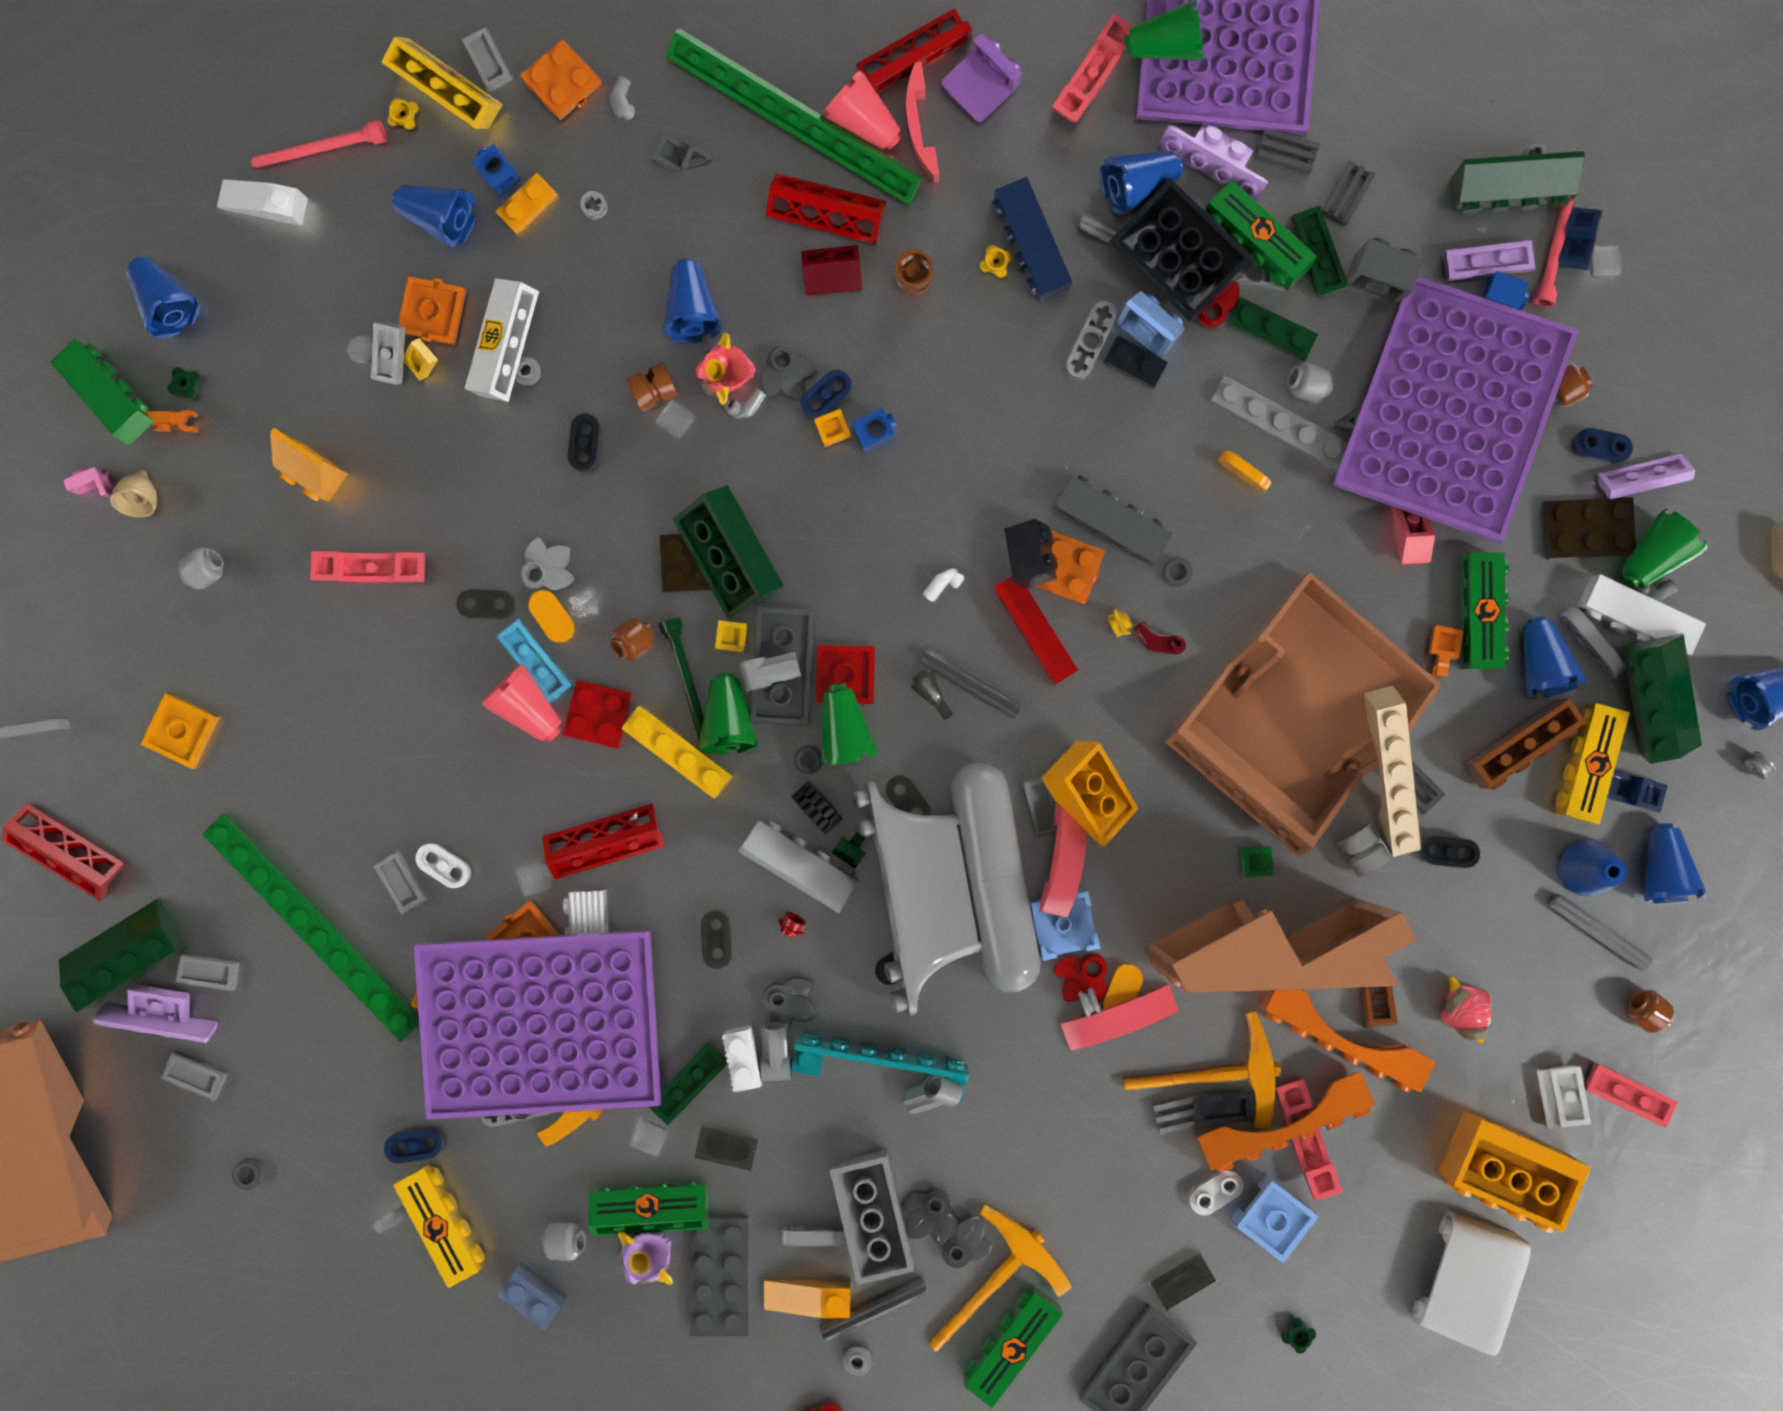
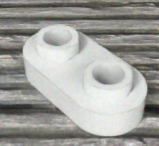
M436 843L425 844L416 853L417 866L445 886L459 888L469 882L471 869L468 863ZM431 852L437 855L435 863L429 861L428 856ZM454 868H458L461 871V876L458 879L452 874Z
M1233 1169L1219 1174L1216 1172L1190 1190L1188 1195L1189 1204L1197 1214L1210 1215L1242 1193L1243 1180ZM1227 1181L1234 1182V1186L1230 1190L1224 1189V1184ZM1204 1196L1209 1197L1207 1205L1200 1204V1199Z

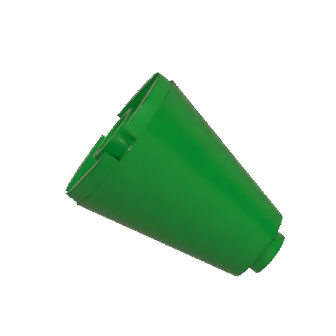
M1197 0L1186 2L1130 27L1129 34L1124 35L1126 53L1132 52L1133 58L1204 60L1203 52L1198 53V51L1203 50Z
M1668 509L1661 511L1622 567L1624 573L1622 577L1631 587L1645 588L1702 555L1707 550L1706 540L1701 543L1697 538L1701 532L1680 513L1674 511L1670 515L1667 514Z
M731 673L717 674L716 678L710 681L699 740V748L703 753L728 755V751L737 750L739 754L757 748V739L738 678H734Z
M845 683L829 685V691L823 693L821 764L825 765L828 761L829 765L860 761L861 754L865 753L869 754V758L878 755L876 743L853 689L846 688Z

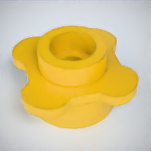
M393 99L390 103V115L387 117V122L393 127L400 125L404 126L407 130L413 129L415 127V113L419 111L418 105L413 101L408 103L403 99ZM401 112H405V116H401Z
M994 245L988 246L985 250V259L980 263L981 271L984 273H994L997 278L1005 277L1007 274L1006 267L1013 258L1011 252L996 248ZM995 259H997V260L999 261V263H998V264H994L993 261H994Z
M1119 609L1113 610L1114 614L1108 616V620L1115 634L1118 637L1123 634L1126 636L1131 634L1130 627L1133 624L1125 611L1121 613Z

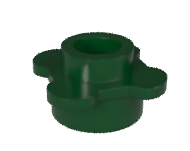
M180 367L174 368L171 372L173 376L172 382L167 387L168 392L172 395L181 394L187 399L194 398L199 388L200 375L196 371L186 372ZM185 380L186 384L183 386L181 383Z
M1300 1318L1292 1319L1289 1329L1281 1334L1282 1341L1285 1344L1289 1343L1300 1354L1304 1353L1310 1347L1312 1340L1316 1338V1331L1313 1328L1306 1327ZM1300 1333L1301 1337L1297 1338L1296 1334Z

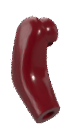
M1141 621L1132 628L1137 638L1148 651L1178 655L1186 648V642L1183 637L1179 635H1159L1144 621Z

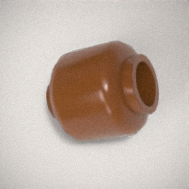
M1570 364L1566 367L1554 402L1558 400L1560 405L1568 407L1589 396V389L1593 387V384L1584 366L1579 368L1575 364Z
M636 618L629 619L612 631L611 649L620 659L636 660L652 649L653 629L647 622H641Z
M1645 990L1637 992L1628 1002L1629 1018L1644 1031L1652 1034L1666 1030L1671 1025L1674 1016L1673 1006L1656 991Z

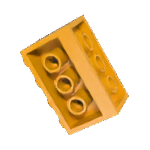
M1464 1109L1437 1173L1446 1179L1444 1182L1446 1185L1452 1187V1190L1469 1198L1472 1195L1479 1199L1481 1203L1493 1209L1499 1207L1507 1211V1214L1521 1221L1526 1219L1534 1223V1226L1546 1232L1552 1233V1230L1555 1229L1564 1233L1591 1167L1563 1151Z

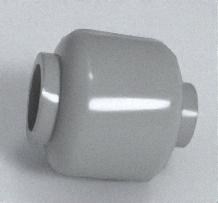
M1303 362L1299 366H1295L1288 378V387L1291 389L1292 395L1311 403H1318L1325 396H1329L1334 385L1329 369L1311 362Z
M198 547L180 559L178 563L179 578L186 586L199 590L205 589L222 577L223 560L215 550Z
M551 1222L540 1236V1247L544 1250L545 1256L549 1260L572 1261L585 1248V1233L575 1222Z

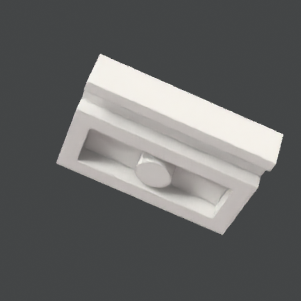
M1581 1065L1537 1069L1547 1129H1552V1127L1562 1128L1591 1125Z

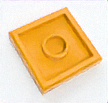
M165 692L140 745L190 769H195L220 717Z

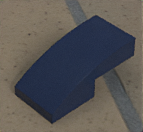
M1572 208L1566 228V238L1559 258V267L1589 270L1601 222L1602 210Z
M1614 770L1607 799L1661 813L1668 785Z

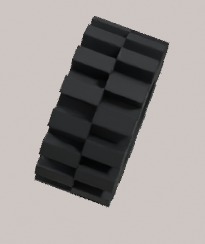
M807 781L791 795L795 803L825 834L843 820L839 812L810 781Z

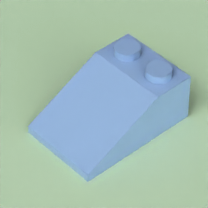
M1142 291L1128 300L1116 322V325L1150 353L1160 358L1163 357L1185 329L1180 317L1173 312L1167 313L1160 307V302L1157 298L1149 293L1145 295Z

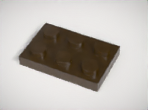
M1633 497L1543 502L1546 559L1630 556L1635 550L1636 534Z
M681 534L660 535L662 592L712 591Z

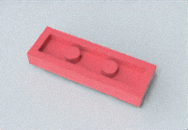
M1594 1063L1584 1085L1585 1090L1664 1128L1667 1127L1678 1104L1677 1101L1597 1063Z

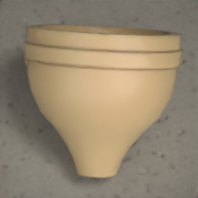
M137 470L133 475L126 476L117 482L110 496L112 506L120 513L130 517H149L154 514L157 507L155 486L151 483L148 473L144 470Z

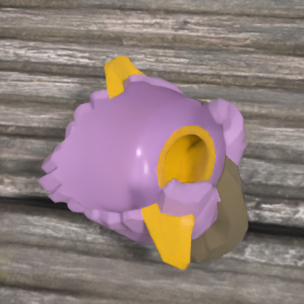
M625 1232L618 1233L622 1245L617 1257L624 1267V1275L628 1283L635 1284L639 1281L642 1284H649L657 1280L668 1285L673 1283L671 1276L667 1273L671 1260L670 1245L672 1243L669 1240V1235H664L661 1232L659 1234L640 1233L634 1236H630Z

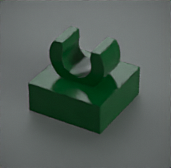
M858 832L854 834L850 841L842 837L831 853L855 869L866 854L859 849L866 838L864 836L861 837V834Z

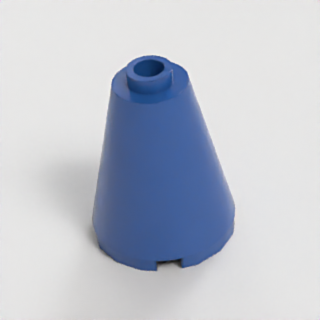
M1172 151L1117 155L1104 158L1105 165L1100 166L1099 170L1103 194L1105 198L1110 196L1114 203L1109 206L1117 214H1125L1151 198L1169 178L1177 181L1181 177L1183 163L1181 158Z
M402 185L395 190L392 196V203L397 213L447 246L455 248L457 247L455 244L458 242L463 244L472 232L476 220V215L472 214V205L476 206V200L473 194L466 190Z
M137 257L129 263L126 273L143 326L148 332H151L157 338H168L183 332L181 327L186 323H189L191 326L197 320L200 314V305L196 298L149 257Z
M692 259L679 260L672 267L663 329L666 337L669 334L672 341L679 343L703 342V336L711 335L712 339L721 332V321L699 263L694 262Z
M1545 616L1528 620V625L1523 628L1526 692L1528 698L1537 699L1536 693L1543 692L1545 698L1560 695L1577 689V682L1585 685L1587 683L1586 676L1553 620L1546 619Z
M1783 668L1743 674L1730 681L1729 686L1733 685L1732 692L1728 693L1730 706L1742 723L1747 721L1753 725V727H1750L1751 729L1763 730L1768 728L1783 716Z
M1673 823L1655 825V830L1649 832L1644 888L1645 903H1650L1653 900L1654 904L1688 901V896L1696 895L1697 899L1706 897V889L1680 828H1674Z
M1593 839L1576 840L1566 846L1557 866L1559 878L1564 886L1570 891L1586 897L1602 894L1618 886L1625 880L1627 874L1624 862L1604 843Z

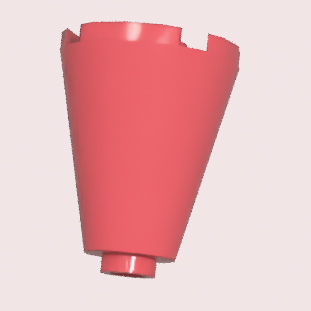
M861 70L852 77V80L841 89L821 113L826 119L880 151H883L885 147L890 151L901 139L898 135L901 130Z
M522 663L515 667L481 702L485 709L540 742L545 739L549 742L552 741L562 730L559 727L562 721L527 667Z

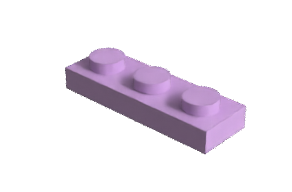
M1532 240L1446 250L1443 253L1446 281L1488 277L1496 271L1504 274L1530 272L1535 269Z
M1682 454L1599 473L1597 483L1609 499H1614L1693 480L1695 469Z

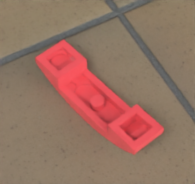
M1112 14L1069 84H1066L1053 104L1052 110L1074 124L1078 122L1124 53V35L1129 34V28L1133 27V25L1116 14Z
M919 61L915 62L908 82L906 123L909 141L916 160L925 175L934 184L939 183L935 146L923 148L916 101L924 100L926 95L922 63Z
M311 551L310 580L359 583L424 582L425 553Z
M1056 802L1053 827H1057L1050 880L1043 884L1039 911L1066 918L1073 906L1081 880L1087 832Z
M1166 984L1141 993V996L1103 1009L1101 1013H1092L1090 1017L1084 1014L1060 1024L1069 1049L1073 1051L1136 1031L1179 1011L1170 986Z
M1304 1079L1275 1087L1286 1126L1299 1120L1312 1110L1313 1104ZM1319 1128L1315 1129L1316 1135L1300 1141L1298 1136L1291 1139L1314 1201L1343 1192L1334 1165L1330 1162Z

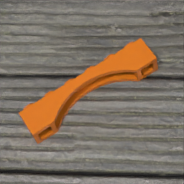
M1301 989L1268 990L1260 1005L1262 1009L1267 1011L1265 1017L1278 1024H1281L1283 1020L1292 1024L1291 1031L1304 1038H1307L1308 1034L1318 1038L1316 1044L1330 1052L1333 1051L1334 1047L1344 1052L1342 1058L1357 1066L1360 1061L1369 1065L1370 1067L1367 1071L1381 1079L1388 1075L1395 1079L1393 1085L1408 1093L1411 1089L1421 1093L1437 1063L1405 1044L1373 1047L1358 1044L1339 1036L1321 1019L1314 1009L1308 994Z
M1355 1072L1330 1082L1325 1094L1315 1107L1302 1118L1287 1126L1258 1132L1242 1131L1220 1126L1196 1137L1210 1170L1217 1169L1219 1174L1234 1168L1233 1162L1244 1158L1245 1163L1260 1158V1151L1271 1147L1272 1152L1289 1146L1287 1140L1297 1136L1300 1141L1315 1136V1129L1326 1126L1327 1130L1343 1124L1342 1118L1353 1115L1354 1119L1370 1114L1369 1108L1375 1106V1103L1362 1073Z

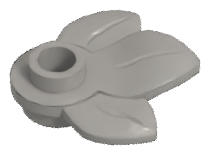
M541 538L533 540L525 550L526 564L521 569L523 583L532 589H539L545 586L555 591L571 585L575 578L570 572L565 570L570 561V548L557 545L547 549ZM534 570H539L541 573L540 578L537 580H533L531 577V573Z

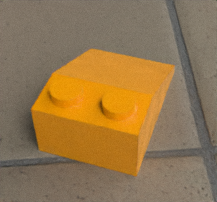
M273 428L270 432L273 467L281 471L279 477L293 486L296 482L304 487L302 493L317 502L321 498L329 502L348 473L302 442Z
M1076 741L1042 776V780L1054 800L1100 846L1105 847L1139 809L1100 742Z

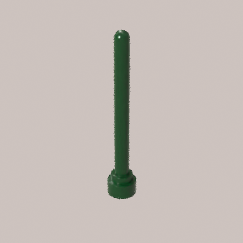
M678 617L658 623L661 635L664 634L665 639H669L698 740H700L704 716L680 635H682L681 629H683L681 618Z

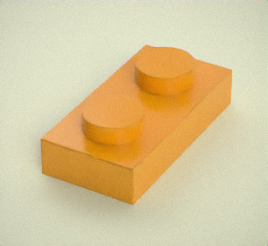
M536 172L495 212L518 235L558 195Z

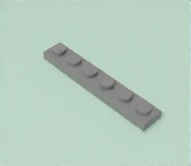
M1224 375L1210 400L1211 404L1338 472L1348 442Z

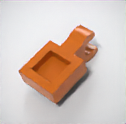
M184 410L182 412L147 411L148 415L154 420L150 427L155 432H171V427H179L181 430L191 434L198 432V428L187 426V420L190 417H198V413L192 410Z
M1439 625L1432 627L1427 654L1436 656L1430 673L1433 677L1441 679L1447 677L1450 659H1459L1464 635L1463 630Z

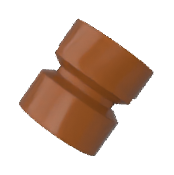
M910 249L903 252L898 257L895 265L896 284L904 294L909 296L921 295L931 285L933 263L930 257L921 250Z
M663 362L648 368V374L646 375L640 372L627 378L629 387L643 413L657 407L659 400L667 402L679 396Z

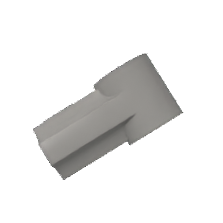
M795 652L767 659L761 657L740 663L746 691L772 686L771 683L801 676Z
M769 1022L762 1025V1082L791 1080V1055L788 1054L786 1024Z
M931 1074L925 1083L911 1087L907 1092L903 1093V1103L906 1105L908 1112L912 1114H917L940 1105L954 1107L962 1097V1086L960 1083L947 1077Z

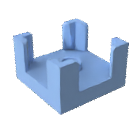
M1086 889L1077 891L1071 911L1066 918L1040 912L1041 898L1029 901L1040 956L1043 961L1057 958V955L1078 950L1092 951L1101 949L1090 911L1089 892Z
M1265 1173L1257 1184L1261 1189L1244 1212L1238 1208L1231 1217V1220L1238 1229L1284 1263L1319 1216L1301 1200L1299 1201Z

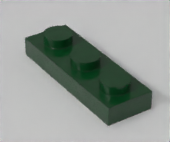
M1320 205L1293 214L1291 221L1297 238L1317 256L1309 271L1319 298L1346 289L1349 285Z
M1242 297L1239 298L1227 323V326L1303 362L1307 359L1318 336V333Z
M708 1041L661 1090V1105L649 1108L668 1126L728 1064L726 1062L727 1058Z

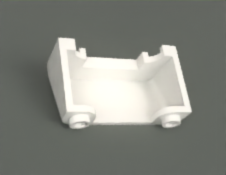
M1449 1210L1447 1217H1443L1439 1227V1232L1442 1234L1446 1246L1429 1297L1423 1296L1421 1300H1416L1412 1310L1413 1321L1419 1326L1477 1351L1496 1356L1501 1349L1530 1260L1531 1246L1513 1231Z

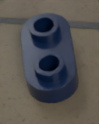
M832 370L803 395L801 399L803 413L811 419H816L829 413L851 391V379L848 374L841 370ZM834 382H840L843 387L841 390L835 391L831 386ZM814 400L821 403V407L817 410L810 407V403Z
M1586 428L1579 431L1572 440V448L1576 455L1581 458L1617 464L1623 462L1631 456L1633 451L1632 442L1626 435L1594 428ZM1588 437L1594 441L1593 447L1588 446ZM1616 443L1622 446L1621 453L1616 451Z
M434 1128L397 1132L386 1140L384 1153L388 1160L394 1163L431 1159L442 1151L444 1138L441 1132ZM426 1138L433 1139V1147L427 1146ZM398 1142L405 1144V1151L397 1148Z

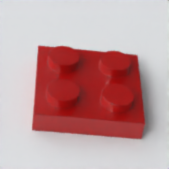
M817 645L816 703H823V693L829 691V685L845 683L846 688L853 689L859 704L874 705L875 647Z
M576 679L562 735L620 749L624 730L621 728L627 721L633 693Z

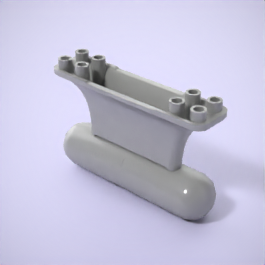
M986 762L966 765L955 774L951 782V797L955 814L930 816L899 810L882 798L875 782L863 783V789L853 791L855 807H866L868 818L858 819L861 837L872 836L873 845L876 847L894 945L892 949L894 961L884 963L887 980H890L891 983L898 982L900 990L890 992L891 1005L896 1012L905 1011L909 1016L917 1014L919 993L927 979L944 965L970 954L980 952L987 981L995 989L1003 992H1019L1028 988L1036 981L1040 973V956L1008 784L1003 772L996 766Z

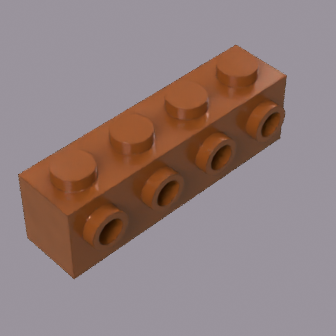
M1570 698L1558 699L1470 759L1464 766L1480 788L1494 790L1506 783V778L1514 772L1519 773L1531 765L1530 761L1537 756L1542 757L1550 753L1555 748L1554 745L1576 735L1579 732L1578 728L1587 722Z

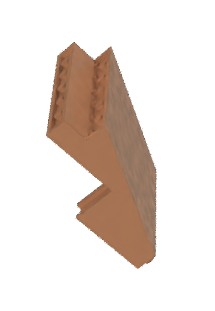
M1309 572L1294 585L1171 728L1173 732L1165 743L1296 856L1300 857L1314 848L1361 778L1379 766L1367 721L1364 693L1394 686L1406 702L1410 733L1442 685L1430 673L1414 662L1408 654L1393 644L1387 636L1372 626L1365 617L1358 614L1319 578Z
M1237 897L1149 945L1148 948L1151 954L1147 955L1155 971L1157 970L1163 978L1165 977L1176 988L1181 987L1187 993L1387 987L1399 985L1384 958L1417 941L1402 912L1357 898L1298 931L1285 936L1271 910L1264 909L1256 913L1257 918L1254 919L1244 899L1240 900Z
M41 1019L30 1022L22 1021L14 1026L0 1029V1263L105 1236L113 1216L70 1139V1134L84 1098Z

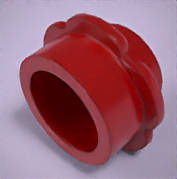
M786 912L784 917L778 920L781 926L780 931L784 935L795 938L796 935L802 936L804 934L803 928L806 922L797 914Z

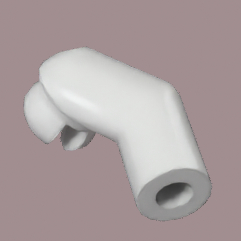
M951 568L933 578L923 592V595L934 602L948 584L953 588H958L963 582L964 576L958 573L957 569Z

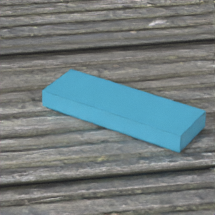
M520 619L515 620L495 636L518 665L522 663L527 667L550 704L573 687Z

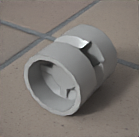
M1369 822L1351 829L1336 841L1343 854L1351 856L1349 863L1359 877L1378 869L1391 858L1384 845L1376 843L1377 834Z

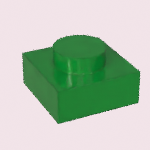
M1271 846L1241 848L1242 877L1273 876Z

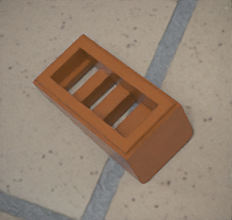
M1392 986L1361 987L1365 1028L1390 1027L1398 1024ZM1384 988V993L1370 994L1369 989ZM1385 1000V1005L1372 1006L1371 1001ZM1386 1012L1387 1017L1373 1018V1013Z

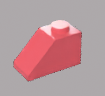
M1392 506L1395 548L1401 564L1430 563L1435 541V533L1430 520Z

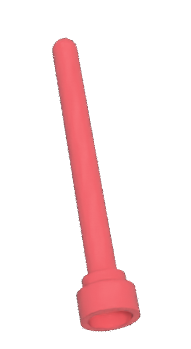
M376 119L368 121L362 130L255 156L251 159V165L254 168H261L363 141L373 142L376 145L387 142L386 132L381 120Z
M1575 198L1569 202V205L1560 207L1543 280L1533 292L1531 300L1533 304L1543 307L1555 305L1558 293L1555 291L1554 281Z

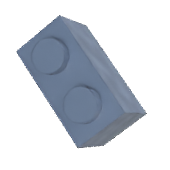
M522 1263L497 1295L543 1331L567 1299L565 1295Z

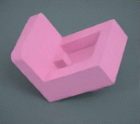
M97 467L75 470L71 473L72 477L63 480L66 490L80 495L97 487L101 496L110 499L111 493L116 486L113 476L109 472Z

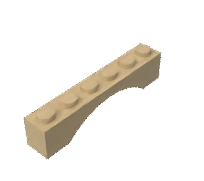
M1394 686L1364 693L1366 716L1376 750L1381 778L1382 800L1378 814L1380 837L1392 857L1421 850L1406 702Z

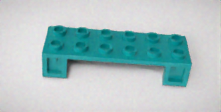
M804 1032L803 1036L797 1035L794 1044L795 1051L791 1072L820 1076L823 1055L947 1077L961 1084L963 1092L960 1101L962 1102L965 1081L969 1080L970 1075L968 1065H963V1060L949 1057L946 1058V1062L934 1060V1055L921 1052L917 1056L906 1055V1050L890 1047L889 1051L877 1050V1045L861 1042L860 1046L849 1045V1040L832 1037V1041L821 1040L820 1035Z

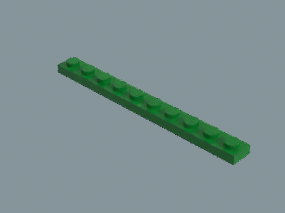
M679 28L674 31L665 57L907 205L913 200L923 179L922 176L826 119L821 114Z
M222 814L202 833L212 846L399 1042H402L419 1026V1015L227 814Z

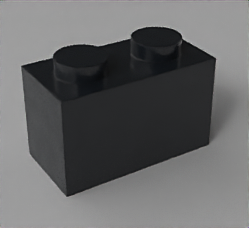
M1032 519L1004 528L1014 584L1027 589L1057 579L1056 569L1058 568V563L1055 555L1052 553L1050 542H1052L1053 536L1047 524L1037 519Z

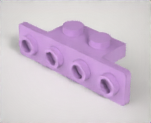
M1203 123L1195 138L1175 126L1169 125L1158 144L1160 150L1174 152L1181 158L1183 163L1224 187L1233 180L1256 202L1268 184V180L1245 168L1254 150L1209 124Z
M132 984L127 990L128 1006L105 1003L93 1017V1024L186 1039L193 1042H208L217 1029L216 1021L190 1017L189 993Z

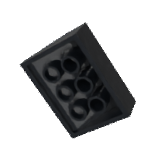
M1171 178L1108 242L1189 322H1192L1233 286L1254 264L1253 257Z

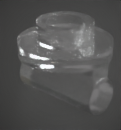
M588 587L578 597L569 598L567 605L573 615L579 618L592 617L594 615L595 608L589 602L596 596L595 589Z

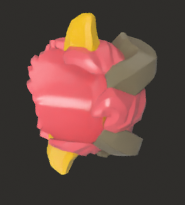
M723 333L718 345L703 352L702 361L698 363L695 373L698 378H701L704 394L718 399L720 404L724 405L728 400V393L737 390L749 378H753V373L756 370L753 367L754 364L750 362V359L746 357L740 348L731 346L729 334Z
M1450 977V992L1446 999V1009L1441 1012L1440 1017L1445 1024L1455 1028L1457 1033L1463 1038L1477 1040L1480 1044H1483L1488 1025L1491 1022V995L1486 990L1483 991L1470 985L1461 986L1457 979Z

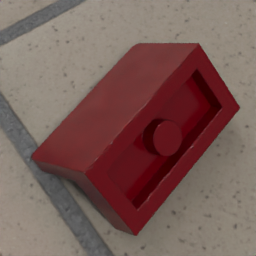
M858 245L801 251L806 295L862 289Z

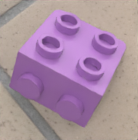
M982 33L973 40L972 51L943 78L941 84L942 88L978 123L984 121L1020 86L1022 75L1018 63L1010 57L1007 59L1000 52L1001 48L998 43L991 37L987 39Z

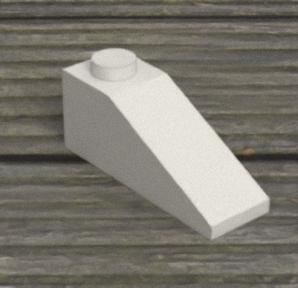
M223 179L217 208L302 226L308 198L297 188L267 182Z

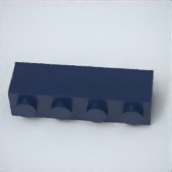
M1028 177L996 189L994 200L991 201L992 207L997 217L1002 216L1005 223L1003 232L1009 244L1013 242L1017 253H1014V257L1019 269H1024L1028 276L1025 282L1030 295H1036L1038 302L1070 289L1072 279Z

